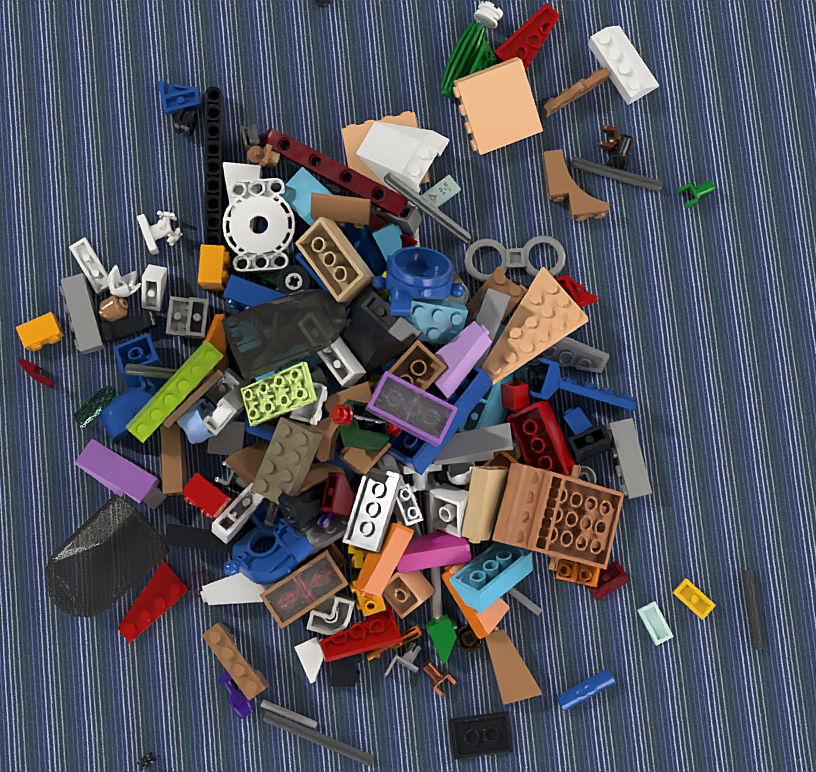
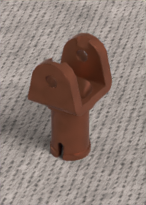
M607 125L602 126L601 131L611 135L610 143L599 141L597 147L605 151L618 147L621 136L618 134V128ZM634 140L631 142L629 152L632 150Z
M428 660L421 667L432 679L431 686L441 698L444 694L437 687L441 682L448 678L454 686L457 684L447 671L440 672L431 660Z

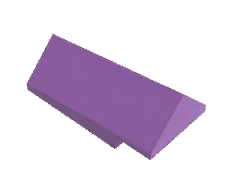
M91 439L74 463L120 497L127 494L138 503L144 500L161 484V480L94 439Z

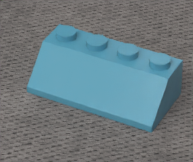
M496 541L449 578L450 583L466 605L482 613L533 571L532 553L524 548Z

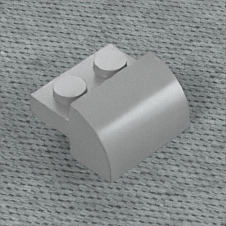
M170 296L166 335L180 336L187 339H203L205 337L209 299Z

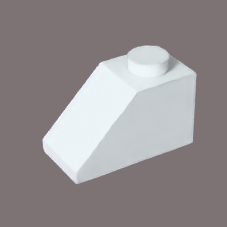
M155 265L147 266L142 275L141 308L161 310L167 284V268Z
M318 637L295 646L310 684L316 681L324 659L320 648V641L323 639L319 640Z

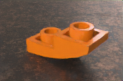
M559 560L555 578L597 587L600 568Z

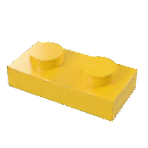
M687 578L672 592L701 620L716 606Z

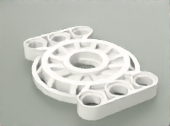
M278 178L234 181L231 183L229 190L235 199L230 203L224 214L223 232L228 245L238 254L233 260L235 270L242 274L282 271L285 267L289 266V259L282 252L289 246L295 233L294 214L289 204L281 197L285 192L283 181ZM279 183L282 188L279 192H273L271 186ZM256 184L263 187L262 191L258 194L252 191L253 186ZM238 185L244 188L243 193L240 195L233 193V189ZM282 204L288 208L289 213H285L281 206ZM234 206L235 209L233 210L231 217H228L230 210ZM258 216L264 217L268 221L267 230L261 234H256L250 229L251 220ZM290 218L292 219V229H289L288 219ZM226 222H229V233L226 231ZM290 234L289 239H288L287 242L284 244V242H285V240H286V238H287V235ZM229 238H233L237 245L236 247L231 244ZM278 257H283L286 260L285 264L281 267L275 264V260ZM259 258L266 260V265L262 268L256 266V261ZM241 259L247 261V266L244 269L237 267V262Z

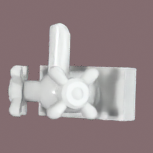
M158 211L157 215H160L159 218L161 220L152 226L149 225L144 214L137 216L148 249L152 255L159 253L155 242L157 239L168 236L167 242H169L170 246H173L182 236L179 228L174 232L169 224L170 219L177 221L174 213Z
M434 460L422 475L398 462L399 471L403 474L413 475L410 478L413 482L410 486L412 493H415L417 490H426L424 495L428 496L429 491L440 486L434 479H431L430 484L428 483V472L442 470V465H434Z

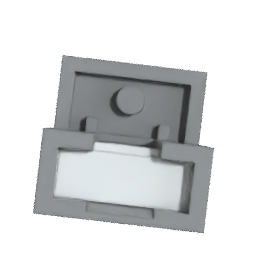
M230 368L224 371V375L205 394L217 408L208 414L202 423L215 436L246 409L241 388L253 384L247 378L242 380Z

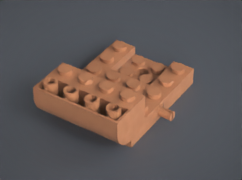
M511 463L492 540L547 554L551 557L548 568L550 570L556 571L558 560L562 559L607 569L625 493L582 481L579 478L581 466L573 465L571 476H565L552 471ZM600 522L601 527L600 530L597 531V524Z

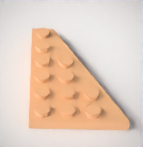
M545 267L541 268L481 367L491 379L493 385L588 322L587 315Z

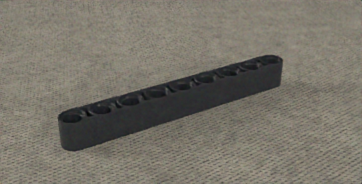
M211 86L205 91L204 241L206 245H210L212 239H218L217 245L224 246V97L221 90L216 86ZM213 95H219L216 100L210 99ZM212 113H219L216 118L210 117ZM214 130L219 131V133L216 136L210 135V133ZM213 148L219 149L216 154L210 153ZM213 166L219 167L216 172H210ZM213 184L219 185L218 189L214 191L210 190V187ZM214 202L219 203V205H218L217 208H215V209H211V208H210V205H211L212 203H214ZM212 221H219L216 227H210Z

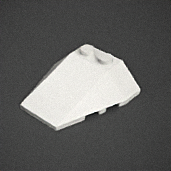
M375 121L357 150L356 155L387 188L395 191L384 182V176L391 172L415 192L419 193L421 190L419 187L421 180L435 156H441L449 139L432 130Z

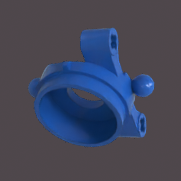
M406 247L397 250L393 255H388L386 279L382 276H376L371 282V286L375 291L388 290L390 293L389 315L410 317L411 297L441 300L450 295L454 298H460L465 292L462 284H452L454 274L450 259L436 250L425 247Z
M262 501L249 518L256 527L234 544L233 560L226 561L223 569L229 576L237 574L240 570L245 577L256 584H274L289 576L296 569L299 562L314 551L306 538L298 536L293 527L288 526L284 522V518L279 517L275 519L276 523H274L273 527L264 525L263 522L266 518L268 507ZM276 538L274 546L267 552L261 554L253 552L263 542Z

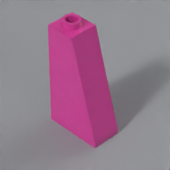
M442 530L412 539L403 552L396 570L398 573L471 561L469 543L464 537L459 538Z

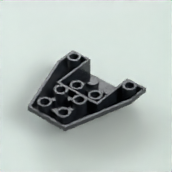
M370 283L354 298L339 333L341 339L366 371L363 376L409 349L422 334L408 319L402 316L389 315V304L381 297V293L372 288Z

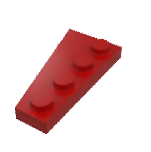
M163 561L117 629L129 643L133 642L190 589L171 567Z

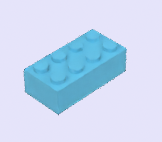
M388 293V297H387V301H386L389 305H390V293ZM411 297L410 317L402 316L411 321L422 332L417 340L446 345L463 331L468 310L464 303Z

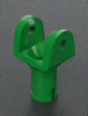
M709 180L696 187L692 183H688L678 188L677 192L680 194L691 190L695 199L684 204L685 209L697 205L701 196L715 191V187L712 181Z

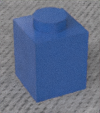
M571 407L564 412L565 416L561 419L572 436L592 427V424L580 407L576 409Z

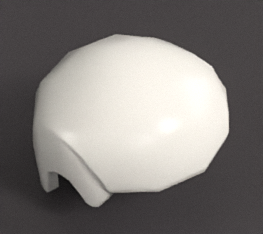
M475 462L449 464L447 471L449 481L456 485L469 483L473 466H476Z

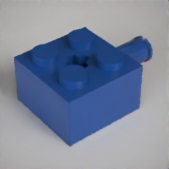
M147 333L113 347L121 374L128 387L131 388L141 384L143 392L150 393L148 386L152 392L155 389L152 377L125 374V366L128 363L163 368L157 348L150 334Z

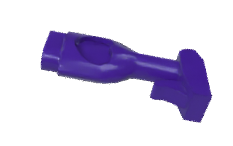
M226 672L220 676L217 682L225 685L230 693V706L235 714L243 719L254 712L253 704L242 691L235 688L230 680L232 678L231 675Z

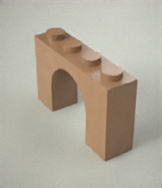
M225 622L215 624L201 635L248 700L253 699L270 686L260 670H255L240 653L233 641L236 637Z

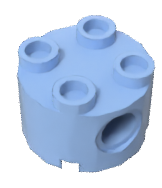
M204 398L197 400L177 419L178 425L184 429L189 442L192 444L203 443L214 435L202 421L216 407L211 402L206 403Z

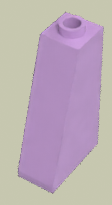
M473 321L434 354L447 366L433 381L447 399L454 393L492 343L487 336L490 332L483 324L479 326Z

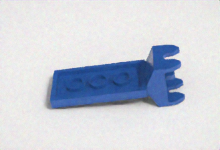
M540 355L537 356L538 361L549 365L545 376L541 374L537 376V378L544 380L541 390L537 391L529 388V395L548 400L558 388L635 411L637 403L631 395L622 392L620 395L614 394L615 392L612 389L602 387V390L596 388L595 384L586 381L583 384L577 383L576 378L565 376V379L561 378L557 360Z

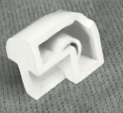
M335 593L311 610L306 629L326 635H333L345 629L350 621L355 600L344 594Z

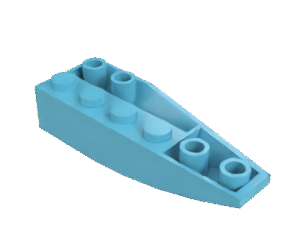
M500 325V328L495 337L490 352L492 351L493 347L495 346L496 342L498 341L499 337L504 331L506 325ZM514 371L494 385H491L460 425L458 431L465 432L504 423L509 409L502 407L501 384L513 381Z

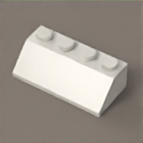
M619 25L606 27L590 37L589 48L603 69H608L610 72L609 78L627 105L659 87L658 82Z

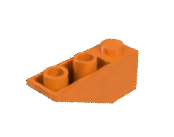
M215 314L204 341L210 342L224 355L217 363L224 372L229 366V359L226 356L228 340L225 337L227 320L224 318V314Z

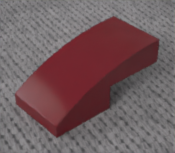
M19 357V364L32 378L53 389L55 382L39 375L41 367Z

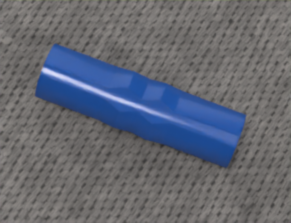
M606 668L596 675L585 679L583 682L576 684L574 687L556 696L565 712L616 682L609 669Z

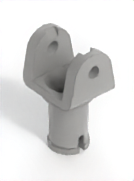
M222 462V465L232 469L227 462ZM232 470L228 481L218 477L214 479L226 486L236 484L245 489L248 487L234 470Z

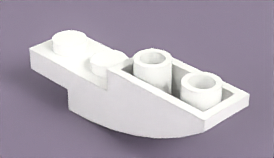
M388 451L374 464L377 469L401 475L395 459ZM402 479L393 512L406 527L423 521V517L410 485L405 484Z

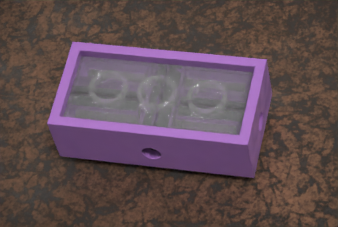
M385 371L365 410L437 447L441 445L458 408Z

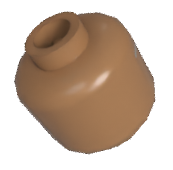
M113 295L100 303L98 311L105 322H114L127 316L128 303L124 298Z

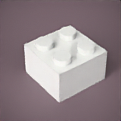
M446 483L429 491L430 526L459 538L463 537L461 534L469 492Z

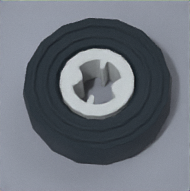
M291 265L285 267L280 272L277 278V286L280 293L299 299V297L309 292L312 280L305 268ZM292 278H295V280L299 279L297 282L298 286L289 285Z

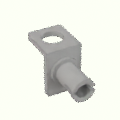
M411 642L403 657L395 655L383 676L386 678L395 661L416 673L419 668L414 666L413 662L422 648L417 645L414 652H412L416 644Z

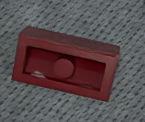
M618 561L607 566V569L600 571L597 587H587L594 599L598 601L628 583L629 579Z

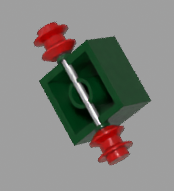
M347 399L343 405L337 404L332 409L331 417L333 422L338 424L344 446L377 452L390 439V433L398 435L402 431L401 428L367 412L365 408L368 403Z

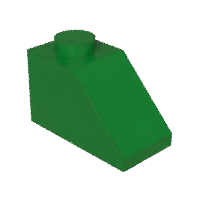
M447 614L425 623L442 664L447 662L457 637L454 630L458 629L454 619H449Z

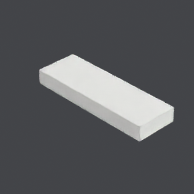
M86 237L69 246L96 294L100 295L108 290V274Z

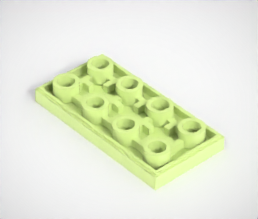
M301 362L241 388L250 426H257L317 401L307 362Z

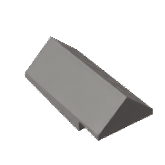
M510 423L453 434L434 459V465L494 460L493 452L513 450Z

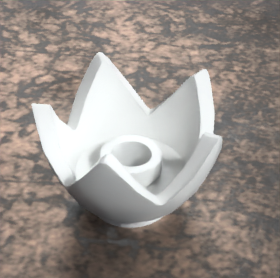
M117 265L113 267L107 279L111 294L119 298L132 295L142 285V283L135 285L136 271L121 277Z

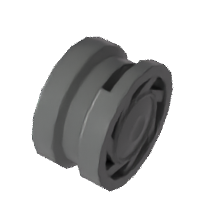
M257 124L241 126L246 151L252 146L261 147Z

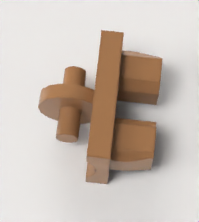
M266 144L263 149L259 146H252L247 154L250 161L259 162L257 165L270 169L277 165L280 153L271 151L272 145Z

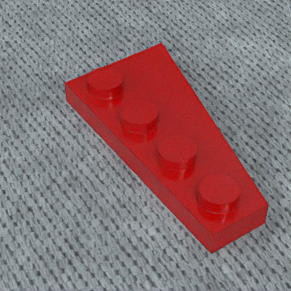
M546 3L494 52V55L501 62L518 57L522 59L526 71L557 23L560 15Z
M389 605L386 607V610L378 614H372L368 616V619L360 623H354L351 625V628L345 631L341 630L320 641V648L325 662L402 642V637Z

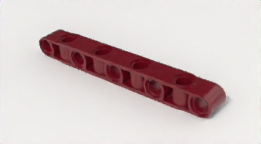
M269 127L260 143L264 147L266 144L272 145L271 151L280 153V156L360 198L370 199L373 205L396 217H400L408 203V200L397 192ZM290 145L289 149L285 150V147ZM321 161L320 165L315 167L316 162ZM352 177V180L346 183V179ZM384 193V196L377 200V196Z

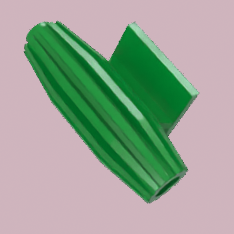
M470 23L457 41L445 66L439 86L443 97L448 99L455 97L453 91L455 80L496 64V58L489 43L484 41L487 30L482 25Z

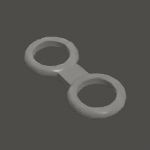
M541 235L533 237L526 242L523 248L505 249L496 240L485 238L470 245L465 253L464 263L471 277L480 282H486L491 274L487 275L478 272L473 266L472 256L479 248L492 247L501 256L500 268L506 272L507 269L524 268L529 275L536 277L539 270L530 264L529 252L535 245L543 243L552 246L558 255L556 266L548 270L552 277H554L564 267L566 255L563 246L551 236Z

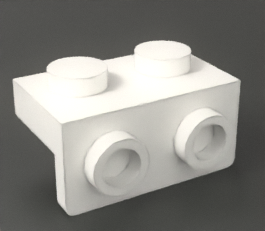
M312 382L317 401L290 411L289 417L309 422L316 426L317 421L321 419L322 403L326 401L328 392L326 390L327 387L323 384Z

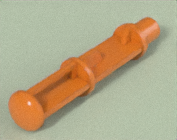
M416 625L401 633L402 635L414 628L416 629L404 635L402 642L373 649L366 653L368 661L380 658L381 653L389 648L395 650L422 636L421 628ZM418 634V636H416V637L412 638L411 640H409V641L403 643V641H405V640L409 639L410 637H412V636Z

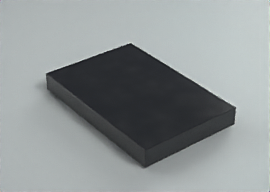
M508 711L449 719L454 760L513 752Z

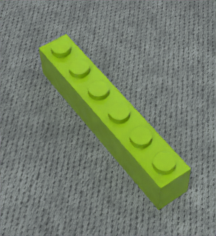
M204 341L125 427L144 443L224 355L210 342Z

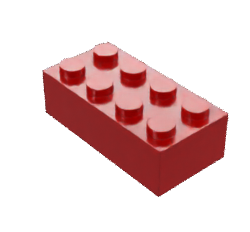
M548 400L537 402L507 416L527 466L552 471L565 476L571 475L575 463Z
M195 473L181 491L185 495L184 500L192 506L201 508L199 510L201 513L214 520L235 500L209 479L198 473Z

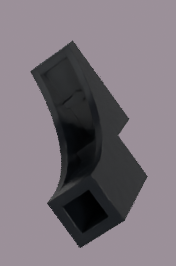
M327 481L315 485L309 491L299 496H290L284 492L279 495L280 509L284 522L288 526H294L301 530L307 522L312 521L317 524V519L323 513L320 510Z

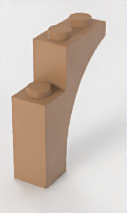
M562 149L543 152L542 161L548 200L560 202L567 198L570 220L583 221L587 217H594L595 219L604 218L610 210L609 202L595 199L577 186L566 168Z
M367 381L327 396L324 407L327 414H330V417L317 421L316 426L309 424L310 427L324 433L316 452V456L321 462H328L334 459L335 445L340 433L338 424H335L331 417L332 409L337 404L343 405L347 399L368 403L375 390L373 382Z

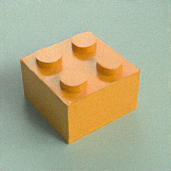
M201 244L198 283L203 290L225 291L230 279L228 268H231L232 257L229 256V252H227L224 246Z

